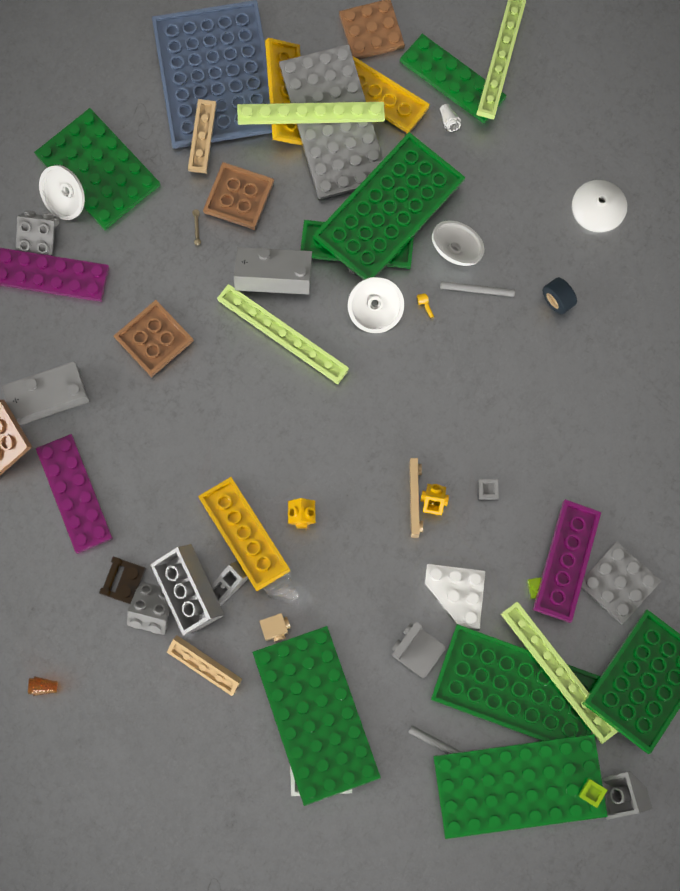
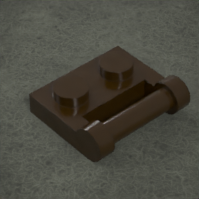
M113 556L111 568L103 588H100L99 594L131 604L146 568ZM119 566L125 567L116 591H110Z

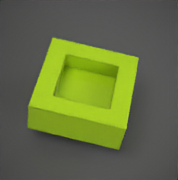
M542 577L527 580L530 599H536Z
M588 779L579 797L598 808L608 790Z

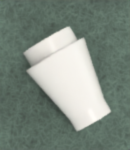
M449 104L442 105L440 112L444 128L449 132L456 131L461 126V119Z

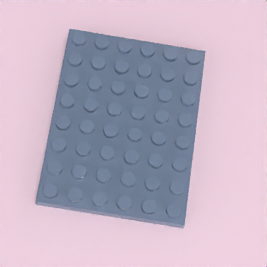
M257 0L152 16L173 149L191 146L198 99L216 101L217 103L211 143L272 133V124L238 125L237 104H270L266 48Z

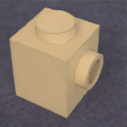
M282 613L259 621L266 642L273 639L274 642L285 639V635L289 634L287 629L291 628L288 618H283Z

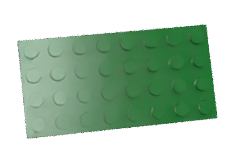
M409 132L315 232L313 239L363 280L377 277L462 184L465 176Z
M456 625L431 697L432 701L540 741L591 734L589 727L529 650L461 625ZM568 665L590 693L601 676Z
M327 626L252 652L304 806L381 779Z
M595 734L433 756L445 839L608 817L605 796L598 808L579 797L588 779L603 787Z

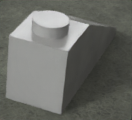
M238 561L229 564L211 585L220 606L248 579Z

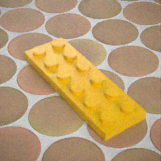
M268 37L265 40L270 104L290 103L279 62L300 57V45ZM272 124L273 140L303 146L297 124Z
M353 56L366 102H384L385 120L407 134L411 133L429 109L430 104Z
M232 477L198 496L256 592L290 572V568Z

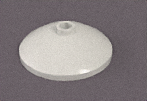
M61 165L50 166L42 172L39 190L47 209L54 216L63 220H71L79 216L84 208L85 197L83 187L77 176L71 170Z
M593 180L583 184L576 191L572 200V212L577 222L584 228L593 232H608L618 227L624 220L627 213V200L622 190L615 184L605 180ZM599 199H603L605 202L601 203Z
M450 220L443 221L437 224L432 232V242L436 250L451 263L470 266L478 263L484 255L485 249L482 239L472 228L463 223Z
M370 277L362 280L353 288L348 298V312L351 320L358 328L369 333H382L390 330L399 322L404 311V299L401 291L392 281L382 277ZM377 300L378 304L373 306L371 302Z

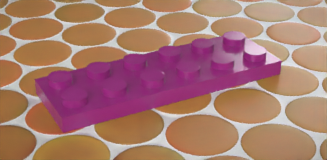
M0 248V286L102 302L109 271L108 265Z
M69 434L37 447V454L76 554L112 540L113 537L73 435Z
M566 499L563 501L533 607L534 611L568 623L572 622L601 512Z

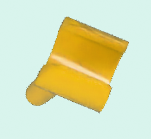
M418 294L416 297L418 305L424 304L429 317L433 318L434 314L429 306L427 294Z

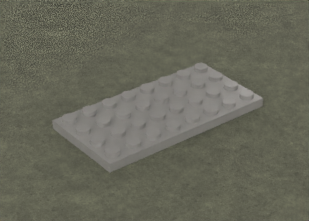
M349 44L279 62L290 103L366 102ZM372 122L297 123L319 200L355 191L383 160Z

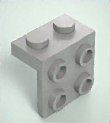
M24 211V213L17 216L16 250L52 256L54 228L59 225L60 218L54 217V214L51 213L36 215L35 211Z
M144 582L139 584L127 611V626L165 635L171 609L160 586Z
M416 621L414 625L410 623L403 632L406 635L403 640L400 641L398 639L392 647L394 651L392 656L418 676L425 678L446 647L423 630L422 625Z

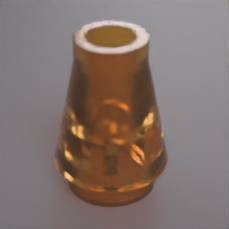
M36 676L29 678L28 694L38 696L57 693L58 681Z

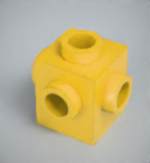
M427 484L426 491L422 490L420 501L424 502L423 512L442 515L443 507L448 505L449 495L446 494V487L439 484Z
M299 498L288 501V524L296 525V528L303 529L308 528L310 524L316 523L315 500Z

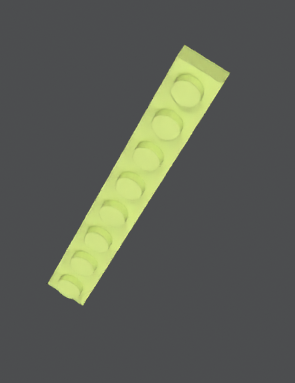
M508 0L476 115L493 120L495 118L526 0Z
M384 102L237 104L238 125L384 122L385 120Z
M228 284L217 297L220 303L336 384H339L349 371L346 365L247 296L236 291L231 285Z
M516 602L505 610L501 616L592 733L595 734L599 742L603 744L618 732L616 729L582 704L589 692L521 605Z

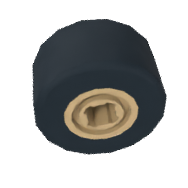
M560 277L555 278L542 289L544 298L549 306L559 314L566 313L577 304L574 290Z

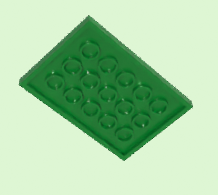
M91 108L34 152L47 168L53 165H61L71 170L77 176L84 190V209L104 231L160 186V182Z
M648 609L644 611L582 703L647 754L652 753L680 709V634Z

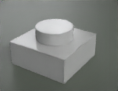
M498 479L478 480L479 500L499 499Z

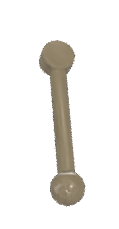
M195 209L192 211V214L195 218L196 239L194 240V244L200 245L201 240L199 239L198 217L200 216L199 210Z

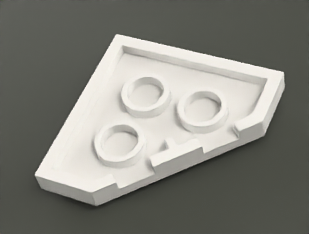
M427 564L426 587L433 593L456 624L469 629L479 630L485 571Z

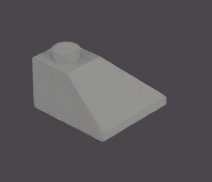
M630 771L602 777L603 788L608 790L605 794L608 817H605L606 820L653 809L647 788Z

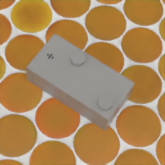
M237 247L234 270L235 290L309 295L312 251Z
M75 361L2 386L7 405L20 426L90 402L79 367Z
M192 544L176 547L150 564L182 635L197 632L224 616V612Z

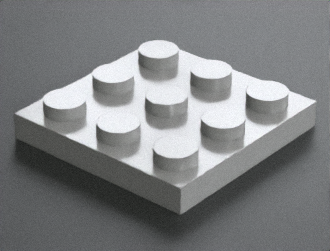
M615 542L584 577L581 589L623 625L658 586L661 580L618 542Z

